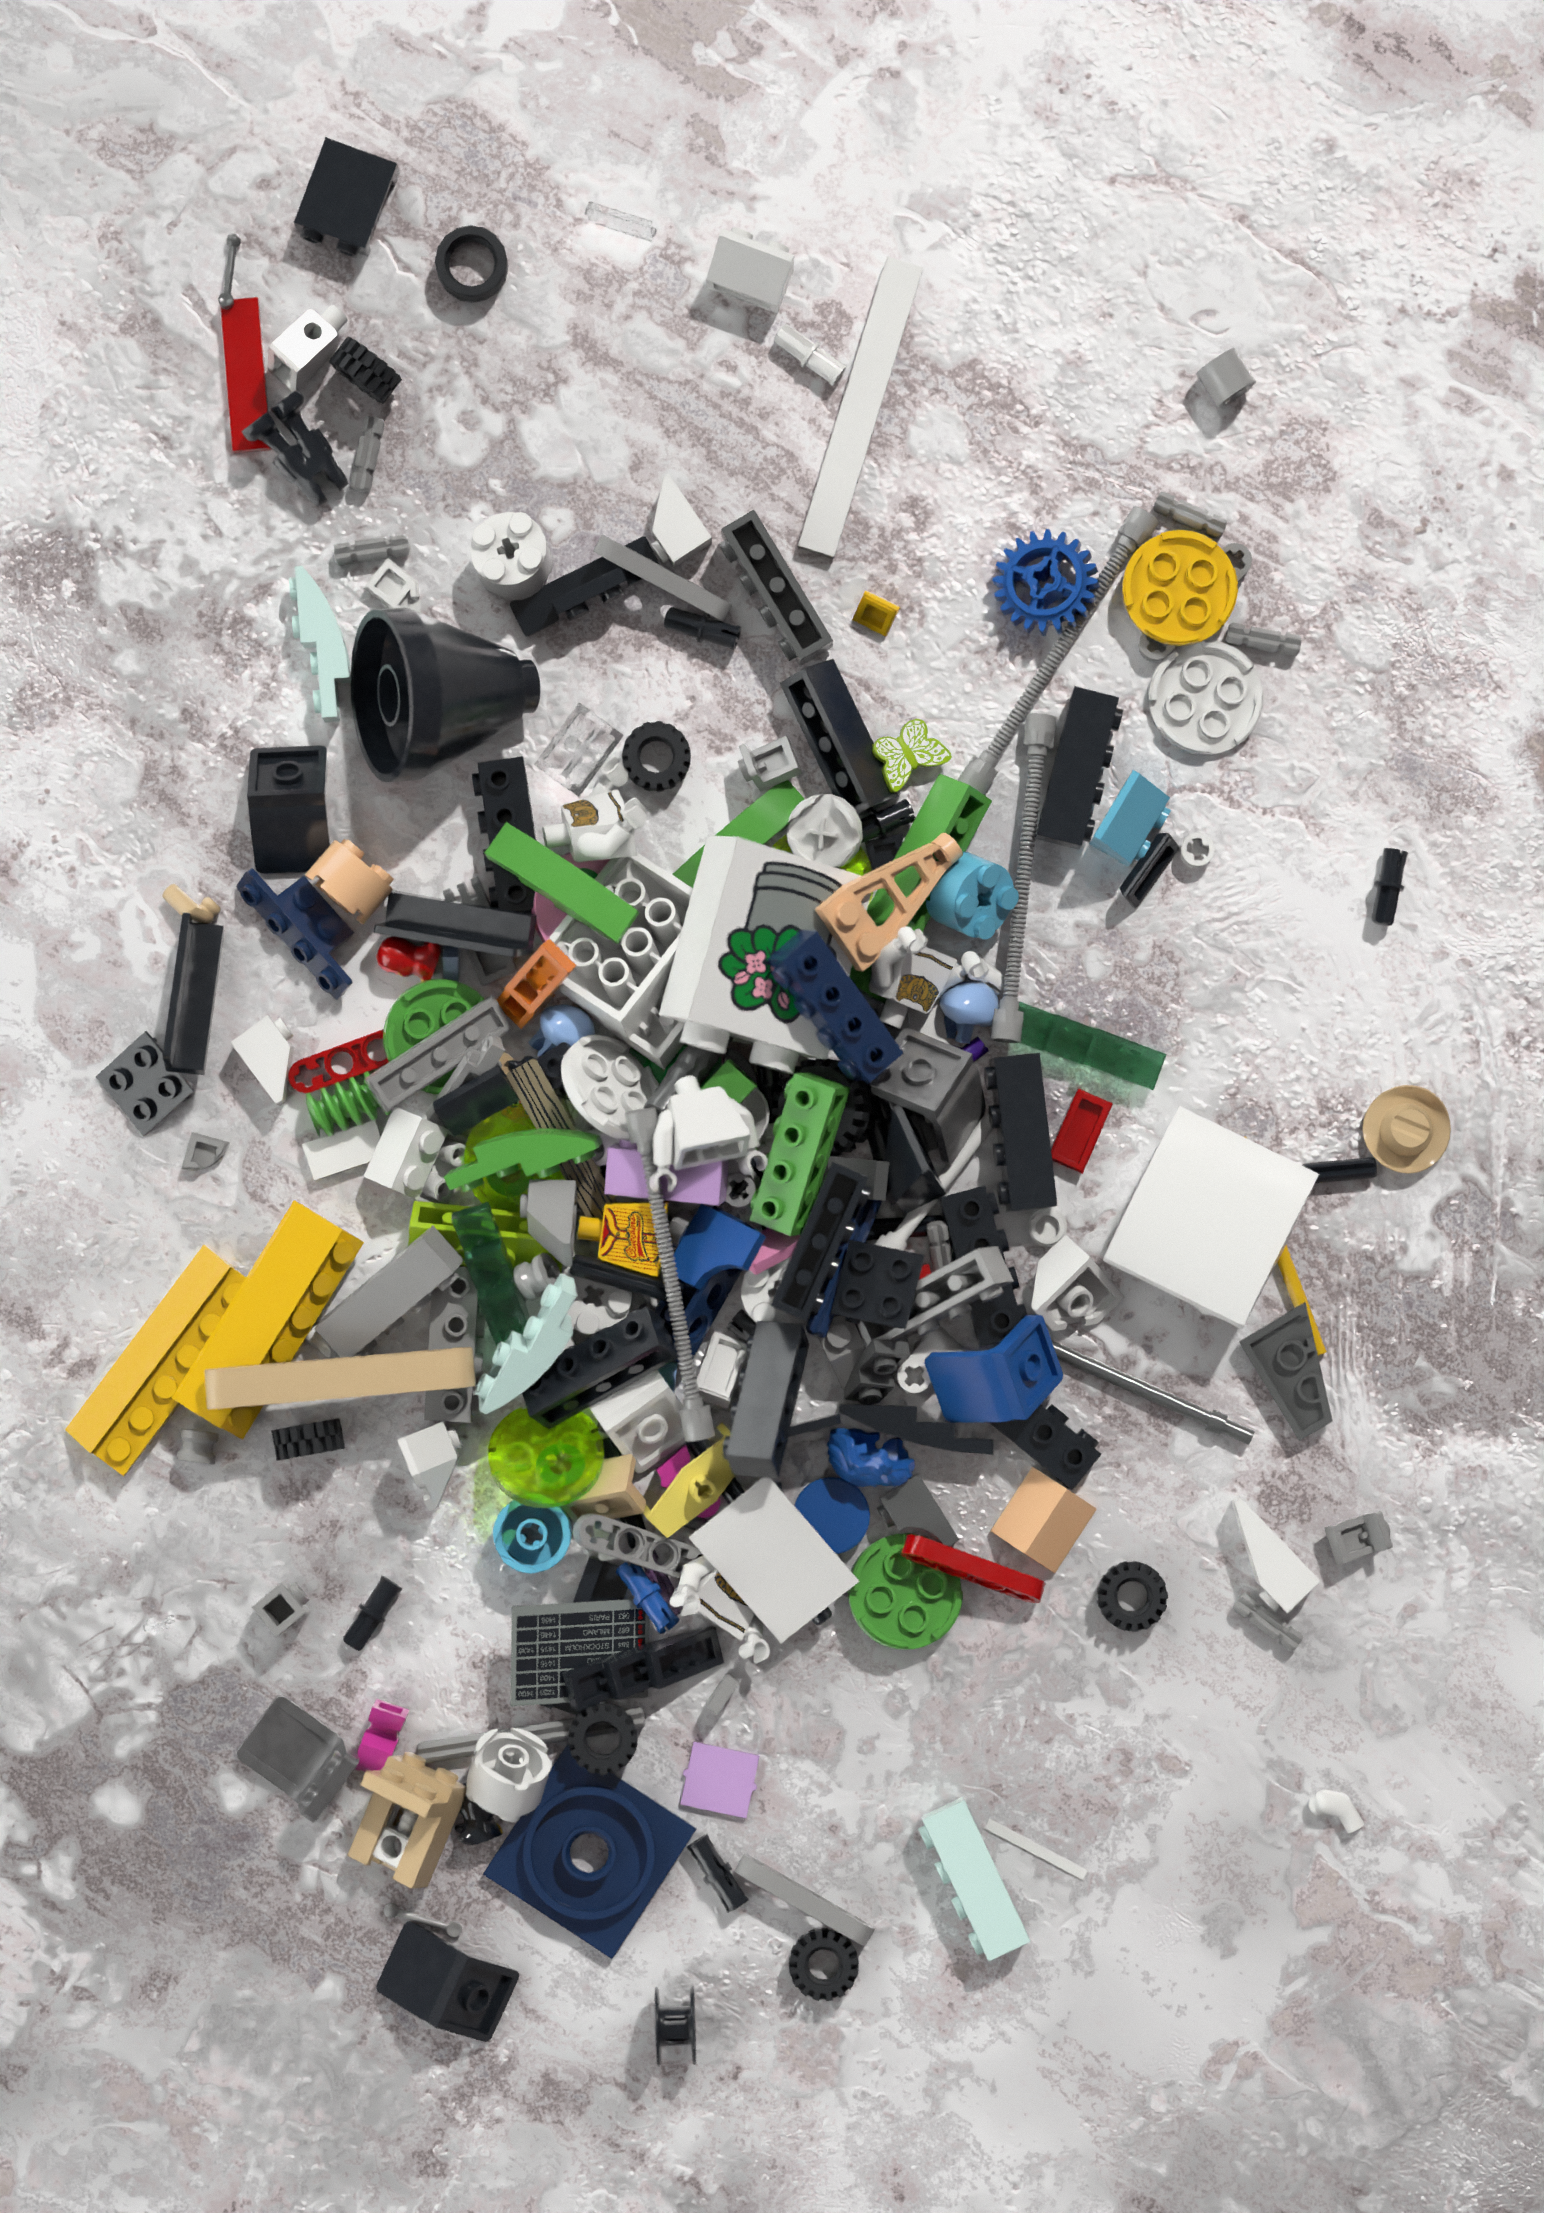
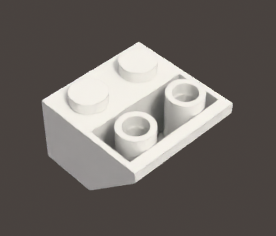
M732 227L731 231L722 228L706 278V288L778 314L794 272V255L788 253L789 248L778 242L768 241L766 245L752 240L753 235L743 229Z
M394 1107L363 1177L418 1201L448 1204L454 1189L449 1190L444 1176L450 1170L466 1164L475 1141L460 1134L454 1137L449 1129Z

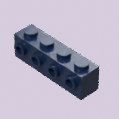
M800 930L767 958L774 968L772 971L774 979L784 989H789L796 999L794 1006L804 1018L813 1022L818 1029L816 1032L818 1040L827 1049L833 1050L840 1060L838 1067L847 1078L870 1083L904 1053L817 931Z

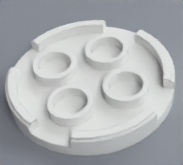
M1204 640L1173 650L1157 667L1151 679L1148 693L1150 714L1160 734L1176 748L1195 755H1217L1241 744L1256 727L1264 703L1262 684L1250 659L1235 647L1214 640Z
M604 1035L584 1036L566 1051L562 1059L561 1075L565 1090L575 1108L595 1128L614 1138L630 1140L625 1112L644 1108L645 1103L659 1086V1083L653 1076L650 1067L644 1068L636 1058L626 1051L627 1045Z

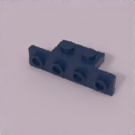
M253 868L245 872L236 885L244 902L260 914L265 920L268 929L273 934L279 936L291 949L293 957L299 963L304 964L315 976L322 990L330 993L335 1000L342 997L353 981L330 954L348 941L354 934V931L305 876L301 877L279 895H276Z

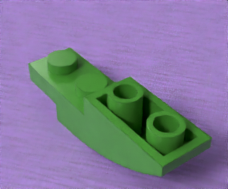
M540 1128L507 1133L479 1142L473 1147L477 1160L450 1170L444 1176L449 1190L461 1186L462 1191L466 1192L483 1185V1177L496 1172L497 1177L501 1178L518 1171V1163L521 1164L526 1177L537 1173L539 1178H543L561 1170L559 1164L573 1159L574 1164H579L595 1157L594 1150L603 1141L600 1135L561 1128Z

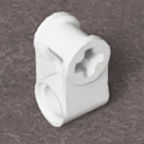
M942 1326L926 1334L915 1345V1349L910 1353V1357L895 1371L896 1385L900 1390L909 1394L924 1391L931 1384L924 1364L927 1356L932 1352H963L965 1348ZM907 1367L910 1370L917 1367L920 1368L922 1371L919 1375V1379L922 1381L920 1385L912 1383L908 1386L905 1383L907 1374L904 1370Z

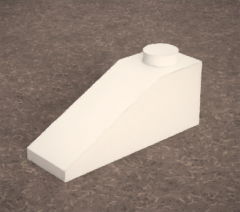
M1236 1496L1231 1503L1256 1583L1263 1589L1258 1596L1274 1612L1280 1607L1284 1612L1288 1613L1320 1580L1241 1497Z

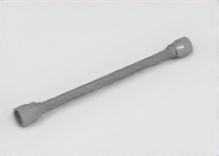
M1134 506L1120 527L1118 533L1121 534V538L1117 542L1118 549H1115V553L1112 554L1113 557L1109 558L1110 561H1107V565L1101 571L1102 573L1096 578L1100 586L1097 589L1089 590L1095 595L1097 601L1096 603H1083L1089 614L1088 616L1094 611L1093 608H1096V604L1099 603V600L1105 594L1104 592L1107 591V588L1110 586L1109 583H1112V579L1115 578L1114 575L1118 574L1117 571L1123 566L1122 563H1125L1128 555L1133 553L1137 546L1140 547L1147 542L1158 526L1159 521L1142 508ZM1078 613L1074 614L1077 626L1074 628L1067 623V626L1064 628L1065 630L1062 631V634L1057 639V643L1054 644L1055 647L1051 648L1052 651H1049V655L1046 656L1047 659H1044V663L1038 668V671L1035 673L1036 675L1033 676V679L1028 684V688L1025 689L1026 692L1022 693L1023 696H1020V700L1017 701L1018 704H1015V708L1012 709V712L1006 718L1007 720L1004 721L1005 725H1002V729H999V733L996 734L997 737L993 738L994 741H991V745L988 746L986 751L981 753L979 758L973 755L958 781L972 786L983 795L986 793L998 774V771L994 769L999 762L998 755L1002 754L1001 751L1007 746L1006 743H1009V739L1015 733L1014 731L1017 730V727L1023 721L1022 718H1025L1024 714H1027V710L1031 709L1030 706L1033 705V702L1036 701L1035 698H1038V694L1044 688L1043 686L1049 681L1048 677L1052 676L1051 673H1054V669L1057 668L1056 665L1060 664L1059 661L1062 660V657L1065 656L1064 653H1067V649L1070 648V645L1076 639L1075 637L1078 636L1077 632L1081 631L1080 628H1083V624L1086 623L1085 620L1089 619L1088 616L1084 617Z
M1026 714L1023 745L1029 747L1028 756L1031 760H1029L1030 765H1028L1029 774L1027 778L1029 779H1027L1028 784H1026L1028 789H1026V798L1024 800L1026 802L1024 807L1026 808L1023 809L1025 813H1023V827L1021 828L1023 832H1021L1022 837H1020L1022 841L1019 847L1020 856L1018 860L1020 861H1018L1017 880L1015 881L1017 884L1015 889L1018 891L1019 899L1012 910L1014 914H1012L1013 919H1011V923L1013 924H1011L1012 929H1010L1011 934L1009 935L1011 938L1009 939L1010 943L1008 946L1010 948H1008V952L1010 953H1007L1009 958H1007L1008 963H1006L1007 972L1005 976L1007 977H1005L1006 982H1004L1006 987L1003 988L1005 991L1003 992L1004 997L1000 1000L999 1009L994 1008L990 1040L1003 1043H1021L1024 1012L1018 1011L1019 1001L1016 998L1018 997L1016 992L1019 991L1017 987H1019L1018 982H1020L1019 973L1021 969L1019 968H1021L1020 963L1022 962L1020 958H1022L1021 953H1023L1022 948L1024 947L1023 939L1025 936L1023 934H1025V930L1023 929L1026 928L1024 925L1026 924L1025 919H1027L1026 910L1028 906L1026 905H1028L1027 900H1029L1027 895H1029L1028 890H1030L1029 885L1031 884L1029 882L1031 877L1029 876L1032 875L1030 871H1032L1031 866L1033 865L1032 857L1034 853L1032 852H1034L1033 847L1035 846L1033 842H1035L1034 837H1036L1035 828L1038 821L1036 818H1038V804L1040 803L1038 799H1040L1039 794L1041 791L1039 789H1041L1040 784H1042L1041 775L1043 771L1041 770H1043V760L1047 757V749H1053L1057 721L1055 716L1048 714Z
M649 1107L625 1112L630 1144L636 1143L638 1152H640V1155H643L641 1160H643L642 1165H644L643 1170H645L644 1175H646L644 1178L647 1180L645 1182L646 1185H648L646 1189L649 1190L647 1194H649L648 1199H650L649 1204H651L650 1209H652L651 1214H653L652 1219H654L652 1222L655 1224L653 1227L656 1229L654 1233L657 1234L655 1238H657L656 1243H658L657 1248H659L658 1253H660L659 1258H661L660 1263H662L660 1266L663 1268L661 1271L664 1273L662 1274V1277H664L663 1282H665L664 1287H667L665 1292H667L666 1297H668L667 1302H669L668 1307H670L668 1310L671 1312L669 1314L672 1321L671 1326H674L672 1331H675L673 1336H676L674 1340L676 1341L675 1345L678 1351L677 1359L679 1360L678 1364L681 1365L679 1367L682 1370L680 1374L683 1375L681 1379L683 1380L682 1384L685 1390V1399H683L684 1409H680L679 1413L684 1441L704 1440L715 1436L710 1405H704L702 1396L697 1393L699 1389L697 1388L696 1374H694L696 1371L693 1369L695 1367L694 1364H692L694 1360L691 1359L693 1355L691 1354L690 1340H688V1330H686L688 1327L685 1325L687 1322L684 1320L686 1316L684 1315V1306H682L680 1286H678L680 1283L677 1281L679 1278L676 1276L678 1272H676L677 1267H675L676 1262H674L675 1257H673L674 1252H672L673 1247H671L672 1242H670L672 1239L669 1237L671 1234L668 1232L670 1231V1228H668L669 1223H666L668 1218H666L667 1213H665L666 1208H664L665 1203H663L664 1198H662L664 1195L661 1193L663 1190L660 1188L662 1187V1184H660L661 1179H658V1192H654L649 1184L651 1176L658 1172V1165L654 1164L653 1136L658 1122L656 1108Z

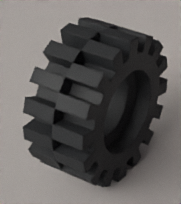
M347 337L329 360L332 367L339 371L343 377L347 378L349 382L382 404L385 403L402 380L400 375L393 368L389 367L384 360L378 358L375 353L369 351L367 347L351 337Z
M340 1418L271 1430L277 1461L345 1449Z
M1138 1561L1120 1562V1564L1108 1569L1109 1571L1102 1576L1101 1583L1097 1588L1098 1607L1105 1619L1117 1628L1131 1632H1139L1138 1630L1142 1629L1146 1630L1155 1622L1157 1623L1161 1619L1162 1613L1166 1611L1168 1599L1166 1584L1159 1573L1147 1564ZM1129 1581L1141 1583L1147 1591V1601L1137 1611L1123 1609L1117 1599L1120 1587Z
M822 1928L821 1930L812 1929L806 1935L798 1938L797 1943L791 1949L789 1958L790 1975L795 1987H798L806 1997L808 1995L816 2001L820 1999L832 2001L835 1997L839 1996L840 1998L845 1995V1992L854 1985L859 1972L858 1955L851 1940L841 1933L828 1930V1928ZM829 1950L837 1956L839 1968L831 1978L819 1979L810 1972L808 1966L809 1959L816 1951Z

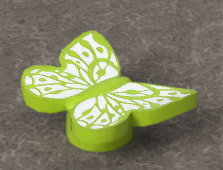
M913 719L902 726L900 736L896 739L882 737L872 744L874 756L884 763L882 774L891 793H896L905 785L912 769L915 770L918 766H940L952 758L950 751L939 740L927 738L928 729L923 720Z

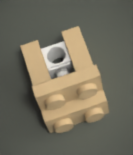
M405 1752L404 1755L388 1756L382 1770L366 1771L361 1786L371 1790L373 1794L347 1856L366 1866L370 1865L371 1861L384 1865L395 1871L392 1879L411 1889L425 1888L430 1883L466 1795L467 1786L457 1782L459 1776L442 1768H437L435 1771L425 1766L426 1759L411 1752ZM396 1838H399L402 1844V1851L399 1856L394 1851V1841Z

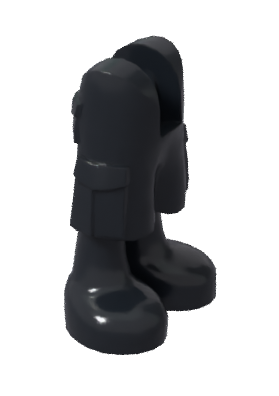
M297 389L271 408L274 415L295 438V445H290L283 437L268 412L241 432L249 441L260 440L267 444L277 454L273 464L283 474L285 479L290 483H294L313 504L319 507L328 500L318 483H315L312 479L316 474L323 470L327 479L339 491L349 483L332 455L333 450L330 443H328L319 428H313L309 431L300 412L305 399L303 394Z

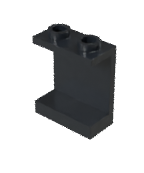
M325 137L294 220L297 231L301 232L300 237L318 245H321L323 240L337 245L336 250L353 258H357L358 254L369 256L371 251L369 241L390 185L395 186L400 174L398 164Z

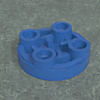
M824 1477L811 1482L800 1492L794 1504L796 1509L835 1554L844 1553L854 1548L867 1532L870 1521L867 1500L857 1486L848 1483L842 1478Z

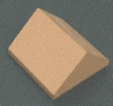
M1031 1467L990 1531L1053 1573H1056L1097 1509L1036 1468Z

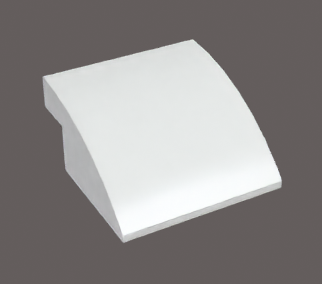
M637 853V856L610 859L595 878L596 881L639 912V915L618 944L568 914L549 938L576 965L575 969L558 989L610 1032L665 1070L684 1045L680 1042L685 1023L660 1016L659 1012L693 888Z
M1179 1106L1128 1205L1103 1261L1243 1329L1289 1241L1296 1221L1314 1188L1319 1174Z

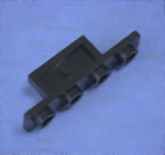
M640 537L624 545L659 564L646 537ZM600 557L544 585L539 592L531 597L512 601L510 608L523 634L529 637L567 617L569 621H572L587 614L590 611L588 607L600 601L606 604L616 600L624 594V589L644 579L606 558Z

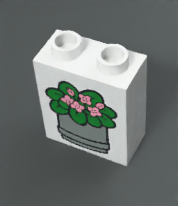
M707 836L659 1012L660 1016L685 1023L680 1042L720 1054H725L730 1036L752 1042L754 1044L749 1063L788 1074H794L798 1056L826 1060L829 1049L818 1040L816 1036L818 1029L811 1020L804 1018L794 1006L796 999L789 989H784L774 979L772 975L774 968L767 958L800 930L817 931L849 976L852 967L851 962L814 909L842 885L861 875L740 837ZM871 893L866 895L862 900V905L866 911L870 901Z

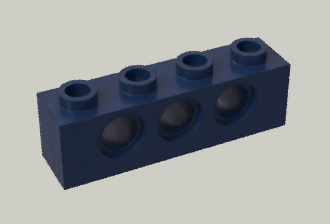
M716 1206L712 1207V1209L756 1230L743 1220L727 1213L726 1211ZM742 1269L721 1270L710 1277L700 1290L679 1279L677 1280L683 1284L681 1301H683L682 1306H684L683 1310L686 1316L684 1320L687 1322L685 1325L688 1327L686 1330H688L687 1335H689L688 1340H690L689 1344L691 1345L690 1349L692 1350L691 1354L693 1357L736 1283ZM660 1300L654 1312L666 1320L677 1354L676 1341L674 1340L676 1336H673L675 1331H672L674 1326H671L672 1321L669 1315L671 1312L668 1310L670 1308L668 1307L669 1302Z

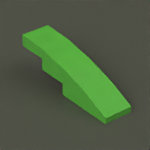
M507 822L485 851L487 859L516 875L521 883L551 900L556 908L616 944L620 942L639 915L638 910L608 888Z

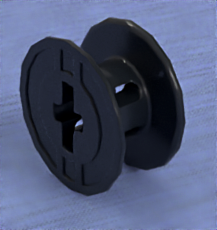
M694 1986L690 1987L689 2006L664 2007L660 2006L659 1988L655 1987L657 2066L661 2065V2046L691 2045L692 2063L696 2065Z

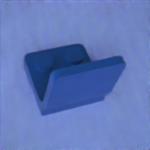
M1026 1315L997 1346L989 1350L932 1352L924 1360L943 1416L951 1423L1005 1422L1013 1419L1027 1420L1063 1379V1372L1044 1318L1041 1315Z

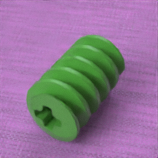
M368 1071L364 1072V1079L370 1075ZM354 1077L349 1078V1090L347 1091L339 1082L335 1083V1095L333 1096L324 1087L320 1088L319 1101H316L310 1092L306 1094L308 1111L319 1138L321 1128L328 1136H333L334 1123L343 1131L349 1130V1118L357 1126L363 1125L364 1112L372 1121L377 1120L378 1107L381 1108L366 1082L364 1081V1084L360 1085ZM392 1109L384 1113L386 1115H390L392 1113Z

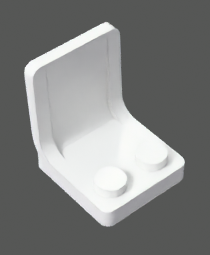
M658 1370L589 1407L623 1456L627 1454L634 1456L636 1459L634 1470L637 1473L646 1471L685 1443L679 1410L684 1409V1406Z

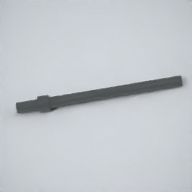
M1052 1340L1058 1360L1205 1425V1430L1219 1436L1220 1433H1223L1247 1445L1250 1444L1255 1431L1227 1419L1228 1414L1213 1409L1211 1412Z

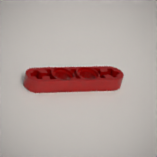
M384 1029L298 1060L289 1070V1083L296 1091L303 1094L310 1092L311 1094L320 1091V1088L324 1087L326 1089L334 1086L337 1082L348 1081L350 1077L356 1078L364 1075V1072L380 1069L389 1063L387 1057L382 1061H374L369 1057L367 1049L372 1041L376 1039L383 1040ZM341 1052L348 1053L353 1059V1067L346 1074H337L331 1064L333 1057ZM324 1058L325 1069L331 1076V1080L324 1082V1075L321 1074L312 1078L313 1085L307 1087L303 1082L297 1083L296 1077L301 1075V1067L306 1066L309 1071L321 1068L317 1061Z
M907 1535L901 1553L904 1558L1030 1603L1041 1602L1046 1585L1044 1581L921 1536Z

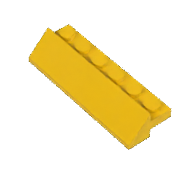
M294 1200L172 1399L216 1427L222 1428L243 1440L264 1405L207 1409L204 1370L291 1362L364 1242Z
M203 1245L65 1430L90 1454L93 1453L122 1476H126L147 1446L151 1445L181 1405L172 1399L173 1395L243 1284L246 1276L206 1245Z

